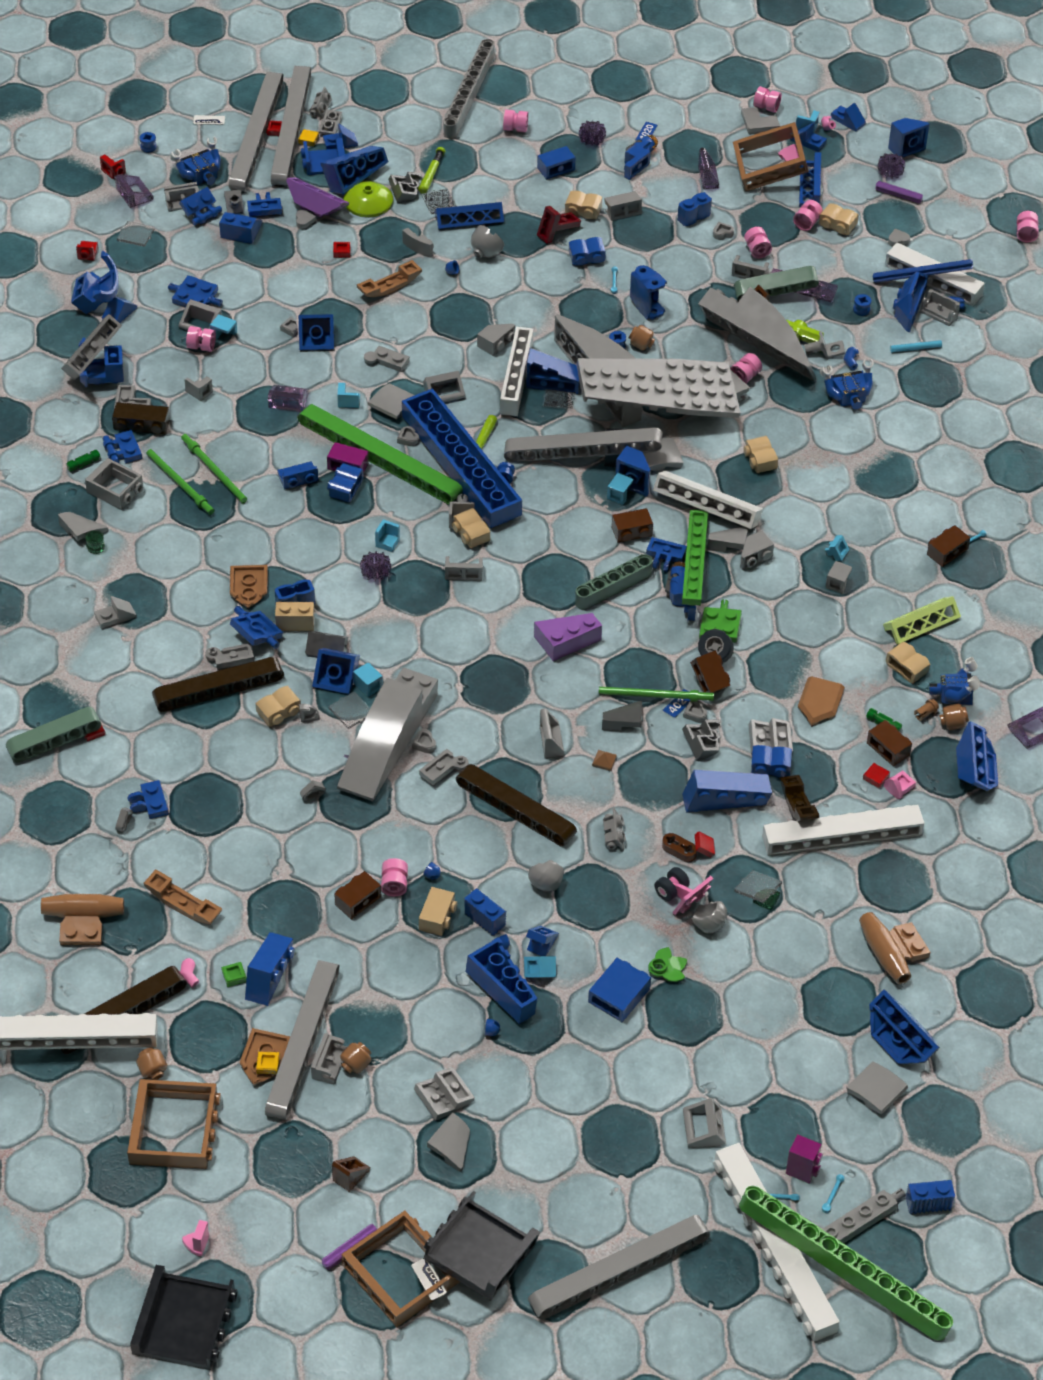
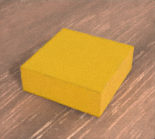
M303 129L298 139V144H303V141H307L308 146L314 147L319 137V132Z
M258 1052L256 1074H277L280 1058L279 1052Z

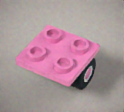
M673 867L668 871L667 878H659L655 882L654 887L658 895L665 901H671L678 895L681 901L672 912L676 916L679 912L684 914L694 901L699 902L711 888L710 883L714 878L712 876L708 877L692 890L688 888L690 880L687 874L681 868Z

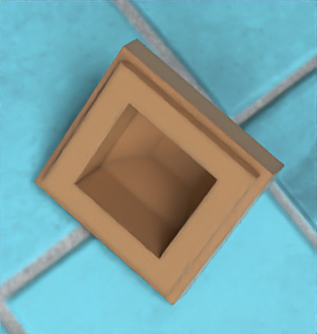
M598 750L592 766L611 771L617 755Z

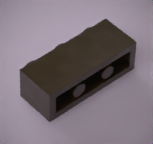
M116 402L112 415L113 429L166 434L170 422L169 407Z

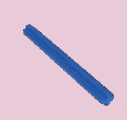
M968 259L877 272L873 274V281L878 283L907 279L915 272L935 275L973 269L974 265L973 260Z

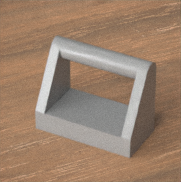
M190 299L178 327L188 331L190 326H194L187 323L191 317L212 323L218 314L222 315L221 309Z
M459 371L425 377L423 381L425 391L433 387L455 383L458 393L439 396L443 402L465 398Z
M546 708L540 710V734L544 758L564 757L559 721Z
M713 1098L683 1108L687 1146L689 1148L716 1147L726 1144L721 1106ZM692 1114H706L708 1134L695 1138Z

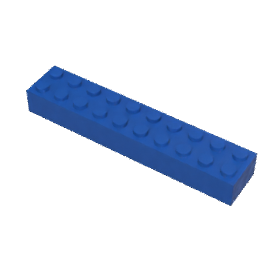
M433 388L402 400V417L415 430V433L419 435L420 440L450 478L462 486L463 494L468 496L469 502L475 504L476 511L490 528L522 516V499Z

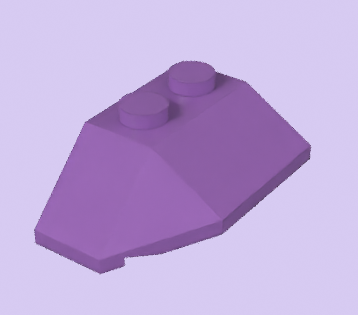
M296 177L287 178L286 180L294 203L300 205V208L303 210L313 211V214L316 216L331 215L349 205V202Z

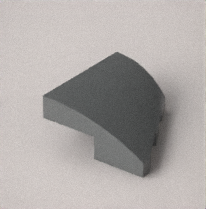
M407 172L406 176L390 175L388 180L397 203L407 202L416 197L420 184L419 180L422 176L421 173Z
M642 701L603 712L602 730L621 731V726L641 728Z
M705 719L702 724H686L682 728L696 760L705 759L718 753L720 733L717 730L720 725L719 719Z

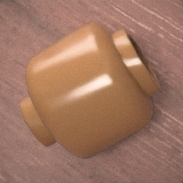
M643 325L635 326L629 336V339H631L630 344L642 351L646 350L647 347L651 348L655 342L653 338L654 332Z
M959 703L944 707L943 714L940 715L942 726L946 725L950 731L964 728L966 722L969 721L966 707H962Z
M361 1042L349 1044L340 1055V1059L343 1062L341 1067L349 1074L352 1071L360 1074L371 1062V1051Z
M149 1047L138 1054L139 1057L136 1060V1064L144 1078L157 1080L164 1076L163 1072L167 1069L168 1065L159 1049Z

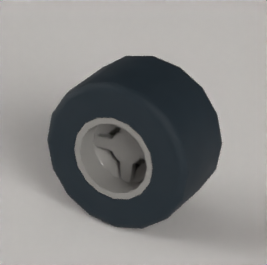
M719 629L706 631L698 642L700 655L702 656L716 650L717 654L721 656L723 663L731 658L734 651L731 638Z

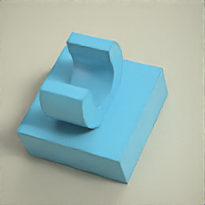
M836 535L834 540L829 542V548H825L827 555H833L835 561H842L849 551L843 535Z

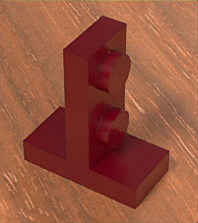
M545 206L537 236L547 244L552 243L555 231L580 227L581 220L572 212L560 214L552 206Z

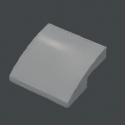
M389 383L369 400L368 406L398 419L402 417V400L415 395Z
M662 438L661 450L643 453L650 470L663 471L665 466L681 468L684 464L673 438Z
M772 718L769 723L750 720L748 726L751 754L753 746L765 745L772 748L788 747L793 752L790 721Z
M872 1061L846 1089L848 1094L863 1100L867 1108L883 1114L908 1089V1085L890 1070Z
M453 1067L435 1072L434 1078L416 1083L414 1087L415 1092L435 1120L460 1110L475 1099Z

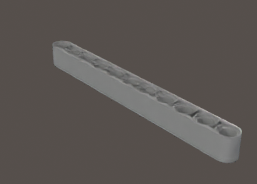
M294 66L271 171V184L288 186L286 180L290 178L311 79V67Z
M266 72L230 175V190L246 192L266 136L269 120L271 121L283 86V73Z

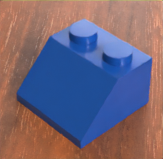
M909 118L892 122L888 149L898 159L925 150L929 123Z
M224 212L219 222L220 238L253 244L263 220Z
M333 314L298 315L299 350L334 349Z
M626 446L616 459V474L620 473L632 478L633 483L628 490L648 497L650 468L642 451Z
M327 648L319 649L312 687L350 694L354 684L353 671L358 669L360 655Z

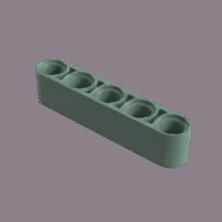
M805 266L740 279L734 283V289L739 301L749 287L755 289L758 284L770 296L814 288L819 284L816 268L814 266Z
M641 554L578 586L575 592L576 607L581 610L589 609L649 578L652 574V557L647 554Z
M86 707L10 738L6 742V748L14 762H23L86 736L88 733L99 730L101 721L93 707Z

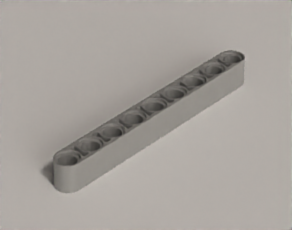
M491 39L481 41L443 120V135L448 139L457 137L494 59L495 43Z
M641 428L509 438L505 442L504 458L509 462L619 455L626 446L643 453L657 452L662 448L663 432L658 428Z
M318 960L266 1103V1116L284 1120L288 1119L338 978L339 964Z
M693 1215L533 1292L528 1297V1302L540 1320L546 1319L705 1242L710 1237V1232L699 1215Z

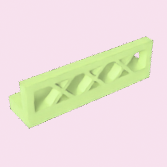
M950 596L888 621L883 626L885 631H892L896 644H900L960 618L961 615L954 596ZM951 605L954 615L948 617L944 615L946 607ZM931 613L938 615L935 624L928 621ZM915 620L923 622L920 630L913 628ZM901 626L907 629L905 637L900 638L897 630Z

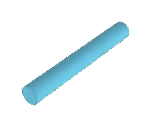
M942 341L890 346V351L892 353L942 347Z

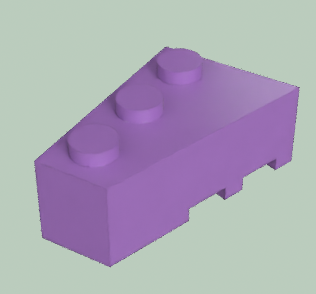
M593 613L534 622V638L552 661H555L602 639V624Z

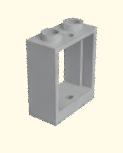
M109 458L85 479L87 493L119 509L129 504L143 489L141 474ZM111 476L129 484L120 494L102 486Z

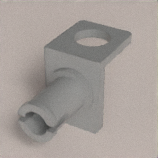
M241 190L224 191L227 212H243Z
M819 331V341L804 344L807 355L822 351L827 359L845 354L843 341L826 344L822 331ZM835 346L840 347V350L837 352L831 351Z
M462 494L457 496V502H450L449 528H452L453 516L472 508L475 510V504L468 502L467 495L463 494V499H461Z

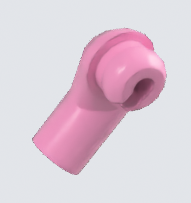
M824 116L821 119V124L825 131L836 127V123L833 120L830 121L831 116Z
M186 958L181 964L180 973L187 980V983L194 987L199 983V980L193 974L196 965L193 959Z

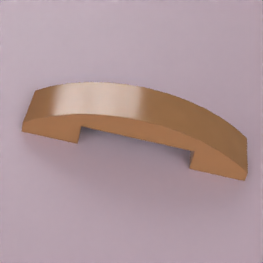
M411 260L398 266V272L375 282L370 278L357 284V288L366 297L384 296L409 284L422 272V269Z
M157 869L144 882V886L159 900L195 921L211 925L222 911L221 907L207 899L201 901L174 885L172 878Z

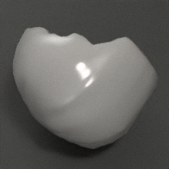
M552 860L543 864L538 863L532 866L528 872L532 885L543 892H551L558 889L564 875V869Z
M722 901L710 902L708 905H699L694 913L692 922L705 933H715L723 927L726 921L727 908Z

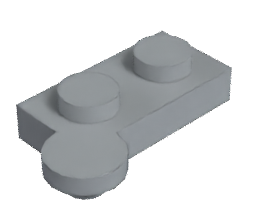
M378 346L374 352L370 351L364 354V361L369 364L378 361L380 365L402 372L410 362V356Z
M250 643L223 648L221 651L216 647H211L205 652L208 660L215 661L217 669L254 661Z
M446 749L421 768L419 775L434 786L454 769L463 770L469 764V761L464 756L454 757L453 753Z

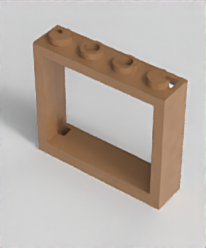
M796 122L733 141L745 191L809 172ZM795 138L799 158L746 174L741 154Z
M140 1079L127 1152L129 1164L207 1169L208 1161H212L213 1148H210L211 1142L215 1141L213 1124H217L218 1121L216 1105H220L221 1093H217V1085L214 1083ZM149 1097L209 1100L201 1154L140 1150Z
M405 1210L341 1254L342 1266L396 1328L432 1303L434 1300H431L428 1295L443 1285L447 1292L460 1283V1281L442 1271L445 1275L443 1279L400 1309L359 1262L402 1230H405L424 1252L426 1251L424 1245L429 1237L432 1236L428 1231H423L417 1219H413Z

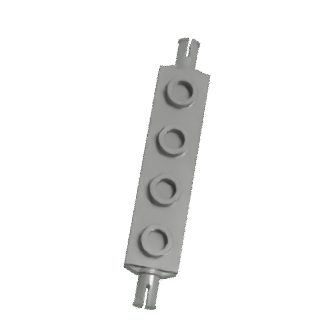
M902 1188L892 1194L882 1190L822 1230L845 1243L898 1209L897 1201L905 1197L906 1193Z

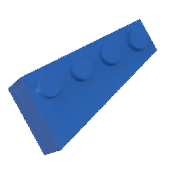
M368 146L321 162L320 164L330 192L344 194L389 161L384 147Z
M693 770L682 795L687 813L766 805L772 795L768 774Z
M498 937L467 956L465 972L520 1024L535 1014L538 998L526 979H523L520 975L519 968L513 964L510 959L511 955L503 948L502 941Z

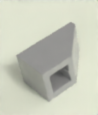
M488 325L477 334V347L494 356L509 342L513 341L515 325Z
M759 531L746 538L741 555V570L753 567L755 564L773 557L774 544L763 531Z

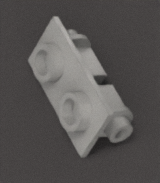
M326 87L323 88L322 92L316 94L314 104L309 109L310 116L320 115L321 119L324 118L332 100L331 94L328 93Z
M612 808L613 814H606L603 818L605 846L609 850H614L617 846H620L622 851H624V842H626L625 833L622 830L624 819L621 814L617 813L615 808Z

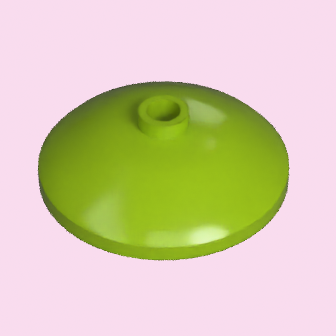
M360 182L344 194V200L349 202L346 209L360 217L382 215L393 205L392 192L386 186L377 182Z

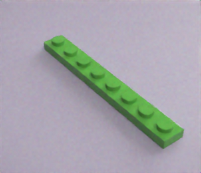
M690 510L682 597V604L701 606L708 519L707 511Z

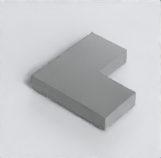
M757 107L741 109L748 134L780 127L777 116L760 117Z
M118 385L114 408L116 402L151 405V398H135V385Z

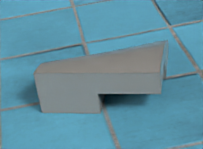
M63 512L58 514L60 526L68 535L72 534L77 541L89 535L96 538L109 531L107 526L75 513Z
M743 526L712 532L709 534L707 549L722 552L726 551V547L743 549L749 528Z
M452 1112L429 1139L427 1147L443 1156L446 1164L461 1172L463 1170L470 1129L460 1117Z

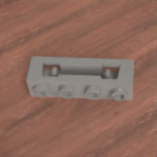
M108 314L61 369L75 380L122 325Z

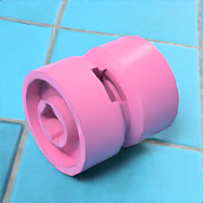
M760 86L755 93L753 106L757 108L766 107L767 111L776 113L781 103L782 93L774 90L770 92L769 89Z
M505 109L503 130L513 131L516 129L517 132H527L528 111L516 113L515 110Z
M807 200L793 217L796 227L803 231L810 230L820 218V214L823 211L821 205L814 200Z
M1024 211L1017 216V238L1020 241L1029 243L1038 238L1039 222L1036 213Z
M753 227L745 233L744 239L754 258L760 259L770 254L772 245L762 227Z
M190 326L186 337L187 348L198 350L200 347L203 351H213L216 331L206 328L202 331L200 327Z
M747 353L730 370L747 384L761 372L762 363L756 355Z
M397 858L385 860L382 864L381 891L385 895L393 897L405 894L407 891L406 878L408 876L407 863Z

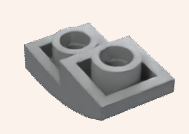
M326 110L319 133L327 135L336 134L338 124L342 120V112Z
M409 228L402 230L403 244L421 255L433 256L434 245L430 239L423 234L417 236Z

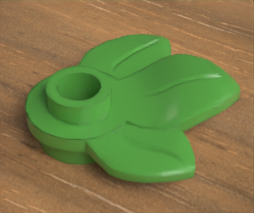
M669 947L662 948L656 952L655 958L649 963L648 971L654 977H663L670 982H679L685 979L681 971L685 968L687 959L672 956Z

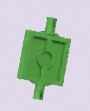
M724 599L721 600L720 608L704 607L699 639L706 631L719 629L724 631L731 638L732 642L737 643L742 610L727 609L729 601L726 599L725 604Z

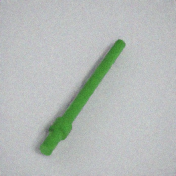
M183 434L181 439L187 444V448L193 454H196L242 503H245L247 497L200 449V445L196 441H193L187 434Z
M152 449L146 452L166 474L195 500V504L199 508H203L209 515L215 512L208 504V500L190 487Z
M599 686V694L690 699L693 702H698V700H714V693L699 692V690L686 692Z

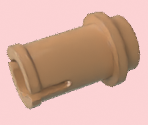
M934 699L927 700L926 704L914 710V715L918 714L915 717L922 721L930 714L937 713L939 705Z

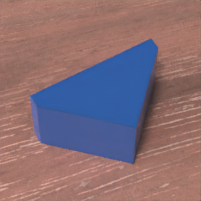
M115 297L112 301L108 302L102 320L110 314L121 323L137 309V305L124 298Z

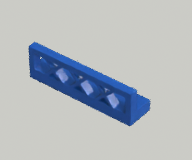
M815 152L814 161H806L807 166L813 168L809 172L800 175L799 207L806 202L803 201L806 198L818 203L820 202V152ZM809 176L812 179L810 181H807L804 178ZM806 187H809V188L812 189V190L809 191V192H807V191L804 190V189H805Z
M502 202L435 209L438 229L504 222ZM499 211L500 219H492L488 214ZM474 213L485 215L481 221H476L472 216ZM457 215H466L468 217L464 223H460L455 218ZM449 216L452 219L449 224L441 225L440 217Z

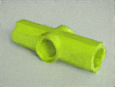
M786 320L796 333L799 341L802 340L807 343L819 341V331L809 328L804 321L796 320L792 322Z

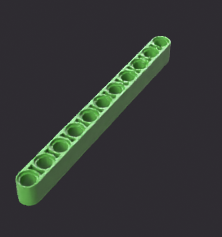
M313 404L308 405L297 416L301 425L334 443L368 451L369 462L446 504L455 501L457 496L463 493V488L457 481Z
M753 1185L746 1188L739 1203L740 1209L745 1214L932 1339L941 1341L946 1338L954 1323L949 1313L761 1188Z

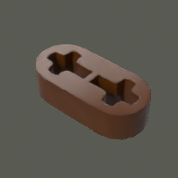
M668 833L663 836L662 848L665 852L684 862H692L696 859L697 851L695 844L674 833Z

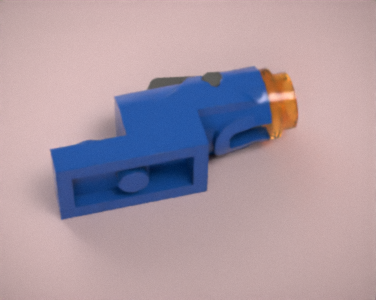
M654 135L643 136L635 141V143L626 147L624 178L630 180L650 164V153L658 145V140Z
M676 562L669 571L665 592L670 594L673 605L684 606V613H688L687 621H695L696 605L682 604L685 563Z

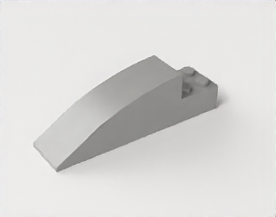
M751 287L748 288L739 302L733 297L728 298L719 289L709 288L698 303L707 320L814 382L817 380L796 333L781 313L767 299Z
M559 314L555 315L554 341L572 364L576 365L578 358L636 359L622 346L595 329ZM605 401L604 404L622 427L641 421L643 412L641 405L638 409L632 408V404L623 403L622 406H615V402Z
M404 667L395 680L386 678L353 744L337 789L374 801L437 697L438 679Z

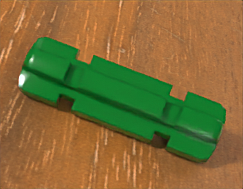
M93 450L90 454L86 453L75 458V461L70 460L66 463L67 469L72 472L77 470V467L81 468L92 463V461L95 462L101 458L98 450Z
M870 708L867 712L866 717L871 721L875 720V723L880 724L886 720L891 725H894L899 732L901 731L902 724L900 722H894V719L881 712L877 713L878 711Z

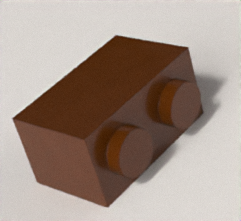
M647 508L612 515L611 528L617 543L653 536V521Z
M954 525L929 541L927 555L941 567H944L969 549L970 537Z
M716 650L699 656L690 662L703 693L715 694L731 686L730 677L724 671L722 658L717 654Z
M884 720L868 731L867 744L893 767L910 756L911 741L888 721Z
M364 871L360 875L354 876L345 886L337 889L334 893L335 906L350 919H353L381 898V885Z

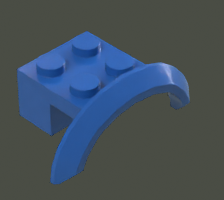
M105 251L101 252V258L106 262L110 271L99 279L87 271L75 281L71 303L86 315L91 311H95L103 302L112 301L119 289L116 265Z
M82 338L79 346L85 341V338ZM122 345L104 346L105 358L93 359L80 374V382L85 387H88V384H116L124 382Z

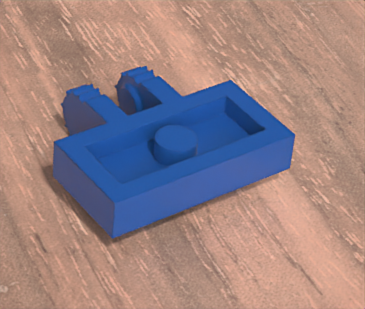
M266 192V199H261L259 193H255L256 200L247 201L249 217L282 214L280 198L271 199L270 192Z
M652 537L646 554L655 557L652 564L654 569H657L660 558L665 559L663 571L668 572L671 561L682 564L687 546Z
M160 780L140 784L141 792L130 793L127 797L128 801L133 803L130 809L133 812L147 811L149 819L169 815Z

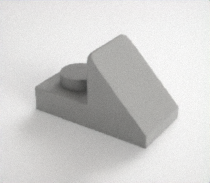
M111 596L112 606L94 611L95 618L101 629L137 618L130 602Z

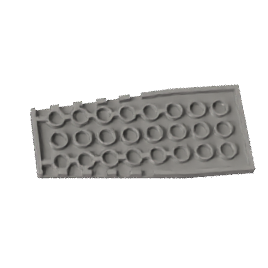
M578 358L576 364L584 402H587L588 399H594L598 401V404H604L605 401L615 402V406H622L625 403L632 404V408L639 409L641 405L649 406V410L657 411L658 408H665L666 412L699 416L739 418L741 414L729 362L672 358Z

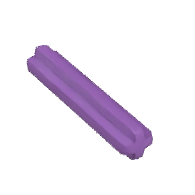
M882 181L876 183L875 189L877 191L915 203H921L923 195Z
M373 1224L365 1227L322 1259V1265L327 1270L336 1266L342 1261V1253L376 1231L377 1228Z

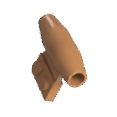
M62 894L41 898V914L64 918L60 923V945H101L102 923L99 918L124 915V898L102 894Z
M867 912L860 917L859 922L866 941L881 966L897 984L906 983L911 978L906 960L912 962L929 958L931 953L913 923L897 925L889 931L873 912Z

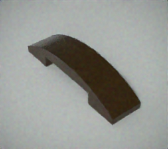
M800 775L780 777L782 790L793 817L797 821L820 818L815 805L810 804L804 792V783Z

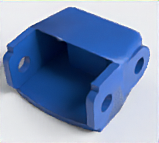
M640 265L631 273L630 298L646 319L653 320L663 316L665 309L658 302L659 289L664 288L667 281L650 267Z

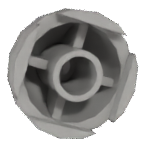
M479 225L471 236L473 252L480 258H493L503 250L505 244L496 233L492 235L489 233L491 229Z

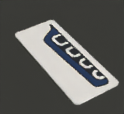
M195 115L193 123L224 124L225 116Z
M421 1259L411 1265L425 1290L440 1281L431 1264L425 1259ZM442 1285L428 1296L431 1300H434L447 1292Z

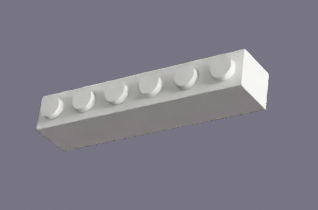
M896 243L886 254L885 266L892 270L940 264L941 262ZM960 271L928 275L927 286L948 296L963 298L965 300L964 303L972 307L983 296L985 283Z
M516 327L500 398V414L518 416L527 374V360L530 348L533 346V328Z
M668 471L658 473L653 491L750 529L758 526L763 508Z

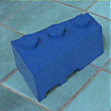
M530 348L527 360L526 388L548 389L549 391L561 390L562 392L567 391V393L578 394L580 381L577 365Z
M271 932L268 934L247 967L245 1000L266 1006L269 1005L289 960L294 956L293 938Z

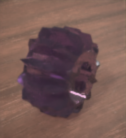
M586 121V123H581L579 138L581 142H585V145H599V143L604 142L606 128L599 121Z
M884 153L878 161V171L880 175H885V178H899L900 175H903L905 160H903V156H898L897 153Z
M377 550L375 553L368 552V555H363L360 563L362 576H366L367 580L374 579L376 581V579H380L383 581L384 577L389 576L392 568L389 556H385L384 552L379 554Z

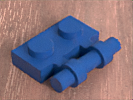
M208 187L179 202L187 217L194 215L195 218L192 219L194 226L203 224L210 217L214 218L218 216V213L222 212L221 206H212L216 199ZM205 208L207 212L202 214L200 211Z
M132 430L114 434L115 440L110 439L108 435L102 438L104 441L103 446L108 451L109 459L119 463L120 459H123L125 463L142 459V453Z

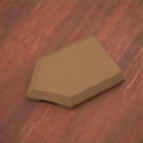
M268 565L230 566V596L248 609L266 596Z
M813 676L807 678L798 708L801 713L805 714L811 726L818 724L819 721L826 718L831 719L835 717L845 688L842 684Z
M252 1028L240 1060V1065L253 1086L277 1075L256 1074L258 1052H279L280 1067L290 1036Z

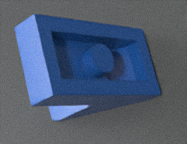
M853 103L848 108L840 105L831 112V119L855 132L866 124L856 103Z
M814 123L800 128L798 132L802 146L819 152L826 145L827 138L813 133Z
M338 124L339 133L323 136L326 150L336 149V138L343 139L344 148L358 146L355 133L341 124Z
M541 925L528 929L526 937L530 938L527 950L540 956H546L559 933Z

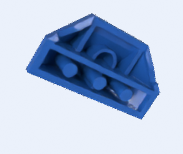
M915 272L904 282L903 288L898 290V299H895L893 309H895L894 317L907 332L911 331L927 289L929 276L920 272Z
M970 721L956 747L958 778L973 786L989 791L998 786L996 753L986 735L988 734L986 729Z
M885 989L869 1004L871 1035L899 1065L925 1063L940 1048L928 1031Z

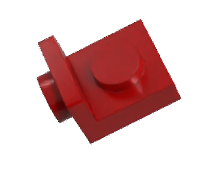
M105 154L100 156L101 170L111 179L126 173L125 161L123 159L115 162Z
M81 241L80 244H77V259L94 261L98 250V242Z

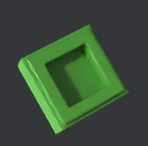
M241 962L221 967L227 987L246 982L247 977Z

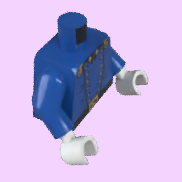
M215 136L213 138L214 143H210L209 138L207 139V146L211 148V151L206 149L181 159V151L179 149L175 150L177 156L173 152L170 153V159L176 161L177 164L175 165L183 178L197 182V185L204 182L212 185L216 181L215 178H217V171L220 170L221 159L218 149L215 147L217 144Z
M865 360L863 361L862 368L865 370V373L862 370L831 375L830 377L833 371L832 366H827L828 373L822 367L820 374L825 377L824 383L827 394L838 401L841 406L851 405L853 409L861 408L862 403L865 402L866 396L870 394L873 386L872 373H870V369L874 364L873 360H870V366H866Z
M967 658L964 662L967 667L965 669L962 668L956 674L941 675L940 683H929V695H940L941 702L946 704L973 705V691L977 690L980 686L978 677H972L971 673H968L976 671L978 668L974 658Z

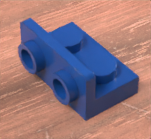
M312 461L277 470L284 490L319 481L318 468L313 465Z

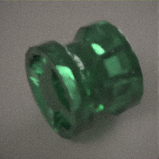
M90 531L86 534L85 540L88 552L92 554L101 553L105 549L103 533L100 531Z

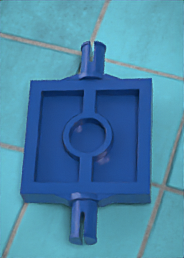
M187 275L182 284L170 283L168 285L169 290L176 292L172 297V303L186 307L191 299L206 305L214 304L219 307L222 305L223 301L214 297L218 291V285Z
M240 606L235 607L234 612L239 616L231 618L230 625L251 645L254 646L266 642L273 649L279 647L280 643L276 639L282 638L283 631L261 611L245 612Z

